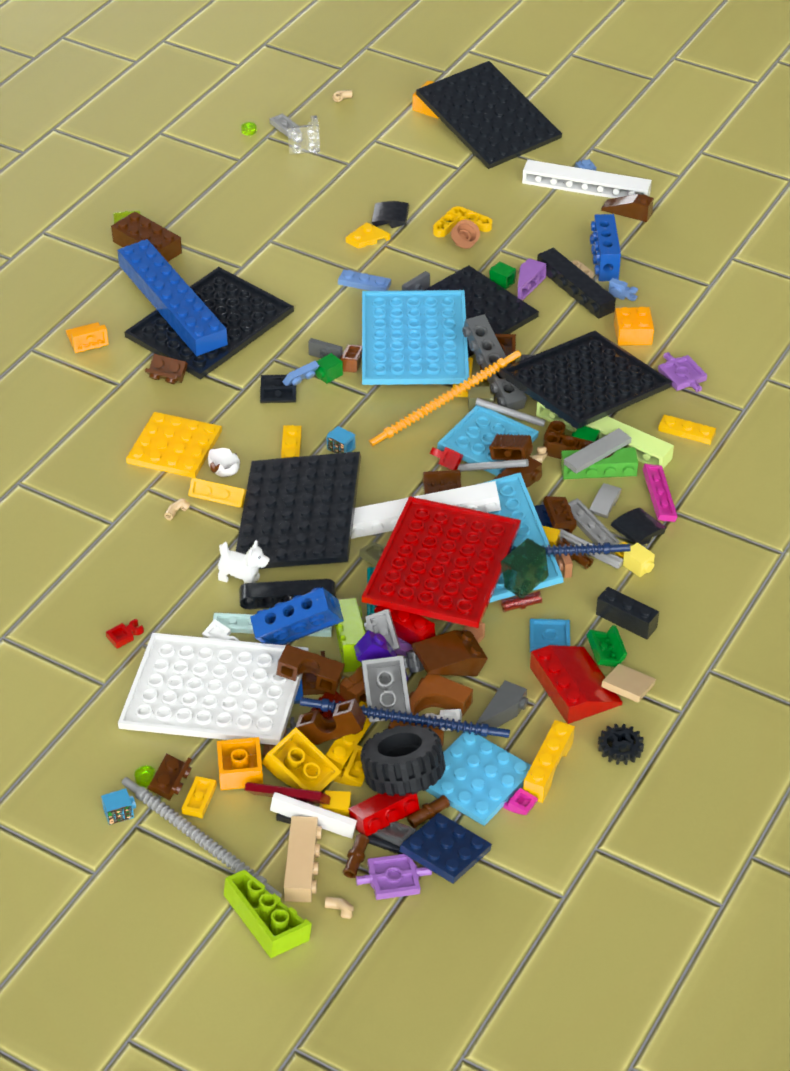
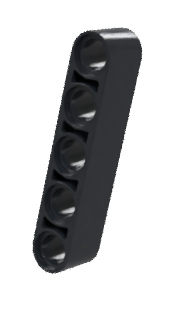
M331 579L245 583L239 588L240 606L244 609L272 608L277 603L290 601L297 595H305L314 588L322 587L336 597L335 582Z

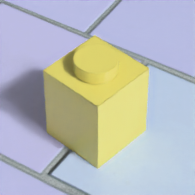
M637 542L631 547V551L624 552L623 566L641 577L652 571L655 554Z

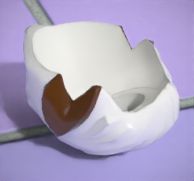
M210 449L208 454L209 467L216 475L229 477L238 472L240 459L237 453H232L231 449Z

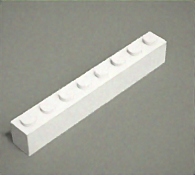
M527 160L523 169L522 181L523 184L608 198L635 194L650 196L652 182L649 179Z
M496 481L414 496L415 498L485 513L501 510ZM408 498L355 508L351 539L393 531Z

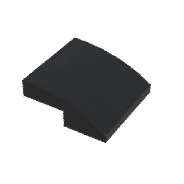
M400 201L375 203L372 224L376 227L389 224L391 228L406 225L409 203Z
M261 375L260 403L296 402V385H284L282 381L287 375Z
M641 508L626 512L611 523L614 529L634 544L638 542L641 545L650 543L652 537L662 535L666 530L664 525Z

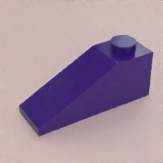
M369 630L354 646L357 660L360 662L397 656L384 636ZM405 668L406 681H408L409 679Z

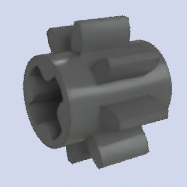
M414 650L406 651L407 656L403 657L405 668L409 667L410 672L423 671L425 668Z

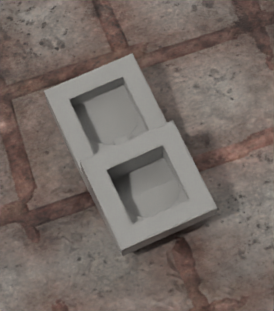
M604 483L589 510L594 515L608 519L611 509L616 505L622 489Z

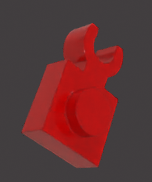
M134 619L127 626L121 623L106 631V637L118 649L133 641V635L144 633L143 625L139 626L138 620Z

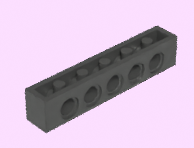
M485 314L465 319V324L462 328L463 335L467 337L470 349L474 351L477 363L481 365L483 371L485 367L489 368V365H493V362L497 363L498 359L506 357ZM496 371V374H492L491 377L487 376L490 389L497 397L498 405L513 410H520L525 407L527 400L525 393L499 375L500 371Z

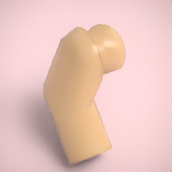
M352 90L337 91L333 94L332 98L335 102H340L344 98H352Z
M545 446L538 447L537 453L530 457L542 463L548 456L547 448Z
M184 498L177 500L169 506L164 517L167 520H172L180 508L186 511L190 503Z
M326 897L325 908L341 910L340 916L342 918L351 919L353 917L354 906L343 898Z

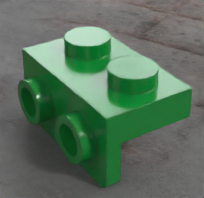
M612 625L607 633L589 630L586 634L598 665L616 667L626 658L627 652L617 626Z

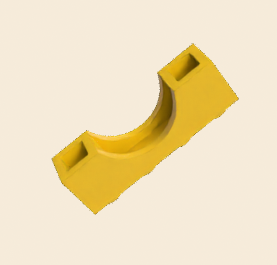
M554 720L524 779L523 790L537 797L538 802H544L551 788L557 765L562 756H567L573 744L575 729L573 725Z

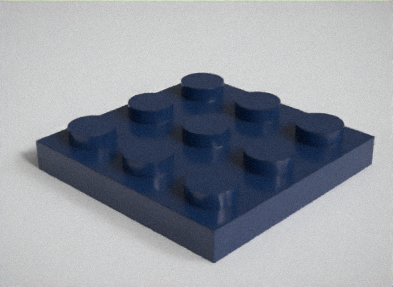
M437 813L400 845L399 851L454 884L491 851L492 844L441 813Z

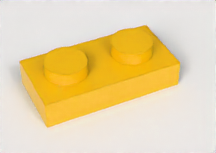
M196 776L181 808L182 814L203 819L217 787L216 780Z

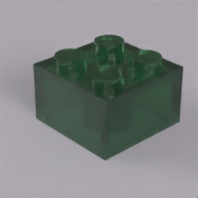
M529 538L501 561L505 588L521 599L531 593L536 586L545 581L549 576L545 548Z

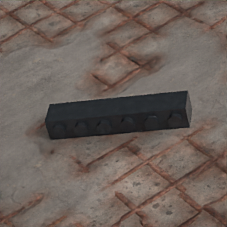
M554 247L538 254L537 261L546 263V276L590 311L591 314L600 319L615 312L616 298Z

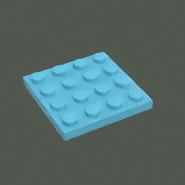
M476 405L437 443V449L444 451L445 447L461 453L463 454L462 460L467 463L505 461L491 459L489 446L497 433L499 435H530L533 443L538 438L539 431L493 410ZM506 468L487 469L485 471L498 476Z
M465 731L443 752L446 765L444 774L434 786H429V789L425 791L436 798L445 795L451 807L485 826L504 806V803L508 802L509 798L513 797L514 793L524 786V779L531 765L480 735H475L474 732L469 734Z

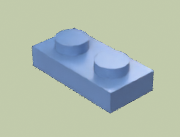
M316 361L302 366L288 373L282 382L285 386L292 384L295 386L305 378L307 380L312 378L316 374L315 371L319 365Z

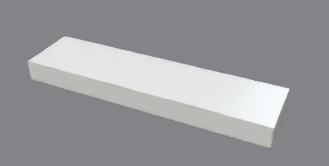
M277 792L272 797L270 811L290 818L291 816L318 817V826H322V829L351 839L353 838L357 820Z

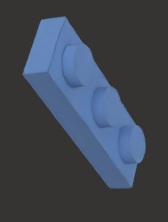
M343 270L338 278V285L368 291H388L391 279Z

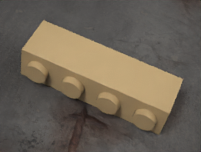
M291 816L284 881L285 901L312 902V893L316 894L317 880H314V875H318L319 862H315L316 857H320V844H317V839L322 838V826H318V817Z

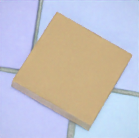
M618 664L602 681L601 687L638 703L655 685L656 679Z

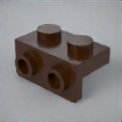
M460 470L423 472L424 495L461 488Z

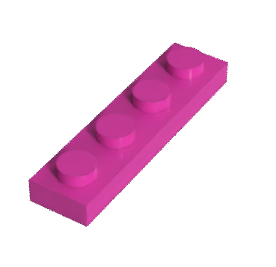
M644 464L642 470L657 520L675 522L678 516L662 466Z

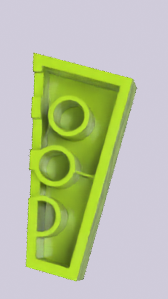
M356 598L339 600L344 621L335 624L341 660L345 664L344 673L354 672L358 667L362 666V662L357 660L354 646L365 635L364 620L361 619V605H357Z
M245 869L225 878L224 897L270 958L310 940L312 923L307 919L303 920L297 915L298 912L292 907L288 908L281 902V898L275 893H269L265 889V885Z

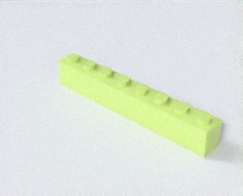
M537 402L536 416L549 422L562 421L565 424V429L576 432L577 429L572 427L571 424ZM608 416L584 426L600 430L599 439L620 428L632 438L631 443L622 448H635L638 461L644 464L661 465L664 469L672 460L674 445Z

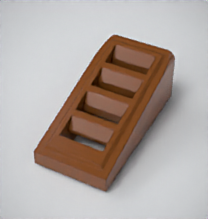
M347 345L340 358L343 361V372H357L362 359V346Z

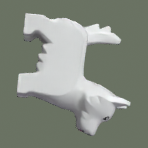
M255 540L253 546L246 554L229 550L227 542L219 545L221 558L218 563V580L228 582L229 578L227 575L230 574L235 576V578L243 579L244 584L256 583L260 578L259 568L267 566L270 559L264 555L263 550L258 546L257 540Z

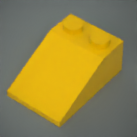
M296 727L266 754L262 762L276 778L288 786L297 789L322 792L341 773Z

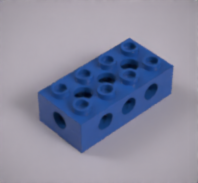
M594 214V221H591V231L593 233L590 235V245H592L593 265L596 264L594 268L595 275H598L599 281H610L612 278L619 280L621 250L614 214Z
M323 587L314 588L310 593L297 595L290 601L277 603L270 609L260 610L255 615L250 616L255 638L261 643L285 645L344 621L339 600Z

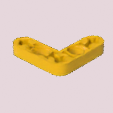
M455 206L433 225V235L445 237L461 220L474 222L482 232L491 231L492 219L469 209Z

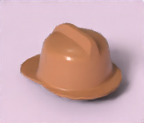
M461 220L451 231L452 240L457 246L464 249L471 248L480 237L478 226L470 220Z

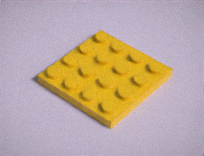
M154 412L126 457L127 463L196 478L208 457L209 450L213 448L220 436L222 426Z

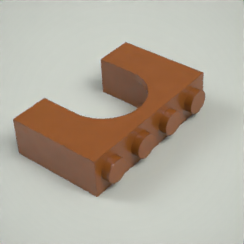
M427 674L425 678L420 679L415 692L412 691L409 695L411 712H413V715H416V713L426 708L440 707L446 710L461 709L462 716H464L473 703V689L440 675ZM396 720L390 721L388 728L392 729L394 726L399 725L400 727L409 725V722L403 724V721L399 723ZM429 726L439 736L443 746L444 731L436 727L433 729L432 726Z

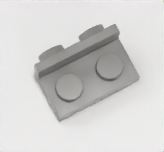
M389 609L365 616L366 623H364L366 632L369 630L384 636L394 651L401 649Z

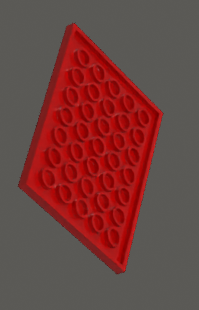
M409 496L362 594V602L479 628L520 529L521 520Z

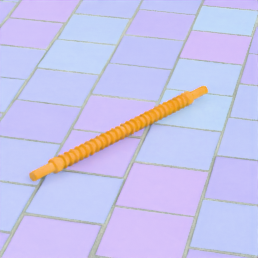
M517 350L504 359H498L497 363L493 362V365H489V368L485 367L484 371L480 370V373L477 372L476 376L468 377V381L464 380L463 383H459V386L455 385V389L451 388V391L447 390L446 394L442 393V396L439 395L438 399L434 398V401H429L430 404L426 403L425 407L417 408V412L413 411L412 415L404 416V420L396 421L395 425L391 424V427H386L382 433L370 439V445L373 447L386 438L390 439L394 436V433L398 434V431H402V428L406 429L407 425L411 426V423L414 424L415 420L419 421L420 417L424 418V415L427 416L428 412L436 411V407L440 408L441 404L449 403V399L453 400L454 397H458V394L462 395V392H466V389L470 390L471 387H475V384L478 385L479 381L487 380V376L495 375L496 371L499 372L501 368L506 367L507 364L519 358L521 353Z

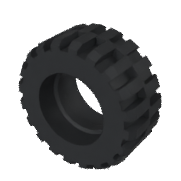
M399 725L394 726L392 729L387 728L381 733H376L373 735V738H369L366 741L360 754L367 785L373 791L380 794L387 793L388 796H394L395 794L406 796L407 793L414 795L418 791H425L429 789V786H434L441 779L446 768L441 739L430 728H424L421 725H406L402 727Z

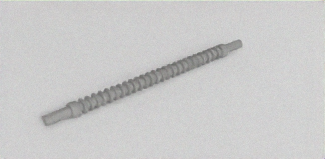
M128 777L122 780V784L135 793V797L138 800L143 801L153 811L160 814L165 820H168L170 824L173 823L174 827H177L182 833H186L187 837L195 840V843H199L200 847L208 850V853L212 854L213 857H217V860H221L232 871L235 870V873L245 869L265 885V889L269 893H275L278 897H282L280 892L267 883L266 878L259 876L257 872L254 873V869H250L248 865L245 866L244 862L236 859L235 855L227 852V849H223L222 845H218V842H214V839L205 835L199 828L196 829L195 825L188 822L186 818L183 819L182 815H179L174 809H170L169 805H166L161 799H157V796H153V793L149 792L148 789L138 786Z

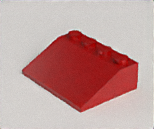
M548 645L531 651L530 669L567 724L623 704L616 693L601 687L602 681L606 677L585 647Z

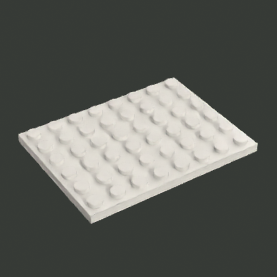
M152 633L119 718L118 726L119 729L222 740L259 737L260 744L277 745L284 737L303 673L297 677L296 681L276 675L278 661L286 645ZM298 647L302 650L309 652V649L307 647Z

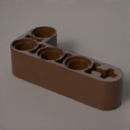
M557 420L549 424L543 440V446L547 448L548 456L561 459L562 451L581 450L593 443V441L565 435V424Z

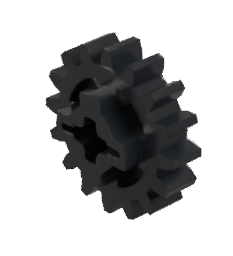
M614 724V728L607 726L606 731H601V736L598 737V751L602 752L603 758L608 756V762L616 760V765H619L620 761H623L627 765L628 760L634 763L636 757H641V752L644 749V738L640 737V731L633 732V726L628 729L625 724L622 727Z

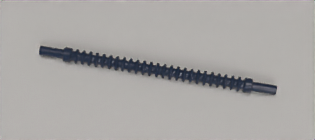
M604 542L603 545L600 543L598 545H595V543L589 545L587 543L586 546L583 543L581 546H578V544H575V546L564 544L563 547L560 544L558 547L555 545L553 547H550V545L539 547L537 545L536 548H533V546H530V548L527 546L525 548H522V546L516 548L514 546L508 557L514 556V558H517V556H520L522 558V556H525L527 558L528 555H531V557L534 555L537 557L539 555H542V557L548 555L550 557L551 554L554 557L556 554H559V556L562 554L565 556L567 554H570V556L576 554L578 556L579 553L582 556L584 553H587V555L593 553V555L595 553L609 555L611 552L631 551L630 544H610V542Z
M301 697L300 706L319 708L323 712L331 710V713L334 712L336 704H338L335 700L330 702V699L326 698L317 700ZM365 705L360 707L367 718L372 716L373 719L378 717L379 720L384 718L385 721L390 719L391 722L396 720L397 723L403 721V724L409 722V725L415 723V726L421 724V726L427 725L428 728L432 726L433 729L435 727H438L439 730L444 728L445 731L450 729L451 732L454 729L457 732L461 730L463 733L467 731L469 734L474 732L475 735L479 733L483 737L492 735L509 738L510 734L509 729L489 727V724L486 723L479 725L478 722L473 724L472 721L467 723L466 720L461 722L460 719L456 722L454 718L452 721L449 718L444 720L443 717L437 719V716L431 718V715L425 717V714L419 716V713L413 715V712L407 714V711L401 713V710L395 712V709L389 711V708L383 710L382 707L377 709L376 706L371 708L370 705L368 708Z

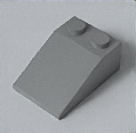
M403 656L362 661L367 708L370 705L371 708L376 706L377 709L382 707L383 710L389 708V711L395 709V712L401 710V713L407 711V714H410L411 709ZM372 716L369 717L370 723L385 721L384 718L379 720L378 717L375 719Z

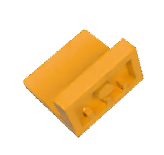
M98 322L66 330V335L75 353L109 345L107 328L105 325L100 326Z

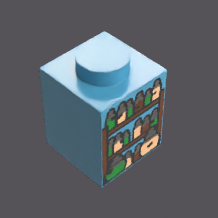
M339 426L327 434V449L334 453L352 452L356 448L355 434Z
M126 788L101 796L103 810L109 825L134 818L133 809L136 808V803L133 795L129 796Z

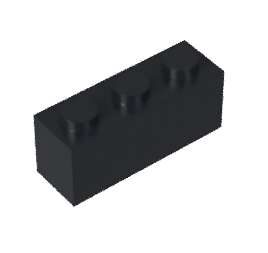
M607 587L597 598L596 615L646 640L657 629L659 611L610 587Z

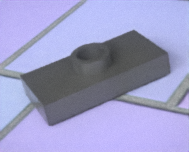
M425 271L402 285V291H423L430 287V273Z
M310 338L308 341L309 355L323 358L332 353L340 359L343 354L342 346Z
M395 821L391 822L389 826L377 830L372 836L400 846L416 832V829Z

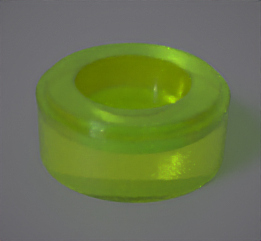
M252 122L243 123L241 125V132L244 135H253L257 132V126Z
M146 765L139 767L134 773L135 782L139 786L148 787L156 773L155 769Z

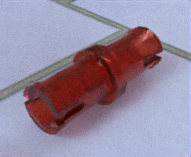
M537 591L526 595L519 594L517 597L501 600V606L504 607L502 610L503 612L518 608L522 610L526 609V606L542 603V596L539 597L541 593Z

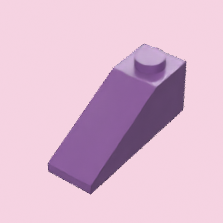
M529 258L521 264L518 281L519 299L523 301L546 278V263Z

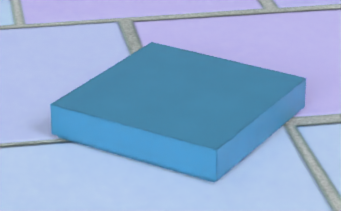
M530 619V653L533 650L548 645L570 646V620Z

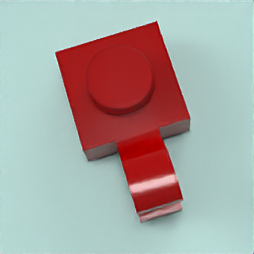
M432 447L430 451L431 455L440 458L438 464L451 470H457L463 458V454L445 447L444 451Z

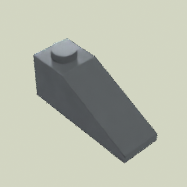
M504 680L477 721L479 725L486 723L489 724V727L497 728L517 717L520 711L525 710L529 701L527 689Z

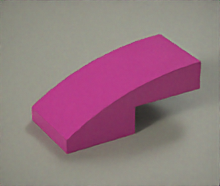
M519 788L514 793V796L504 803L503 808L517 814L527 815L537 803L538 798Z

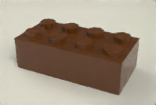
M137 212L131 213L111 226L113 242L121 247L148 239L167 262L182 253L180 236Z

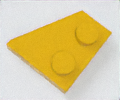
M366 222L346 236V243L356 248H362L367 245L377 244L379 239L384 238L388 241L391 239V234Z

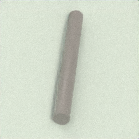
M477 398L475 405L544 427L546 421Z
M528 459L467 463L459 464L458 469L460 471L527 467L529 466Z

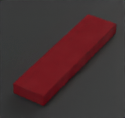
M247 782L244 788L245 791L253 795L273 797L274 793L277 792L303 802L329 805L331 799L329 795L320 791Z

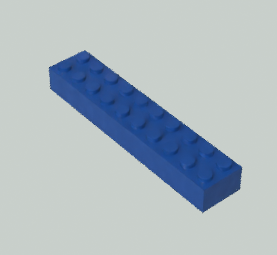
M148 239L117 250L119 266L196 356L228 345L226 327Z

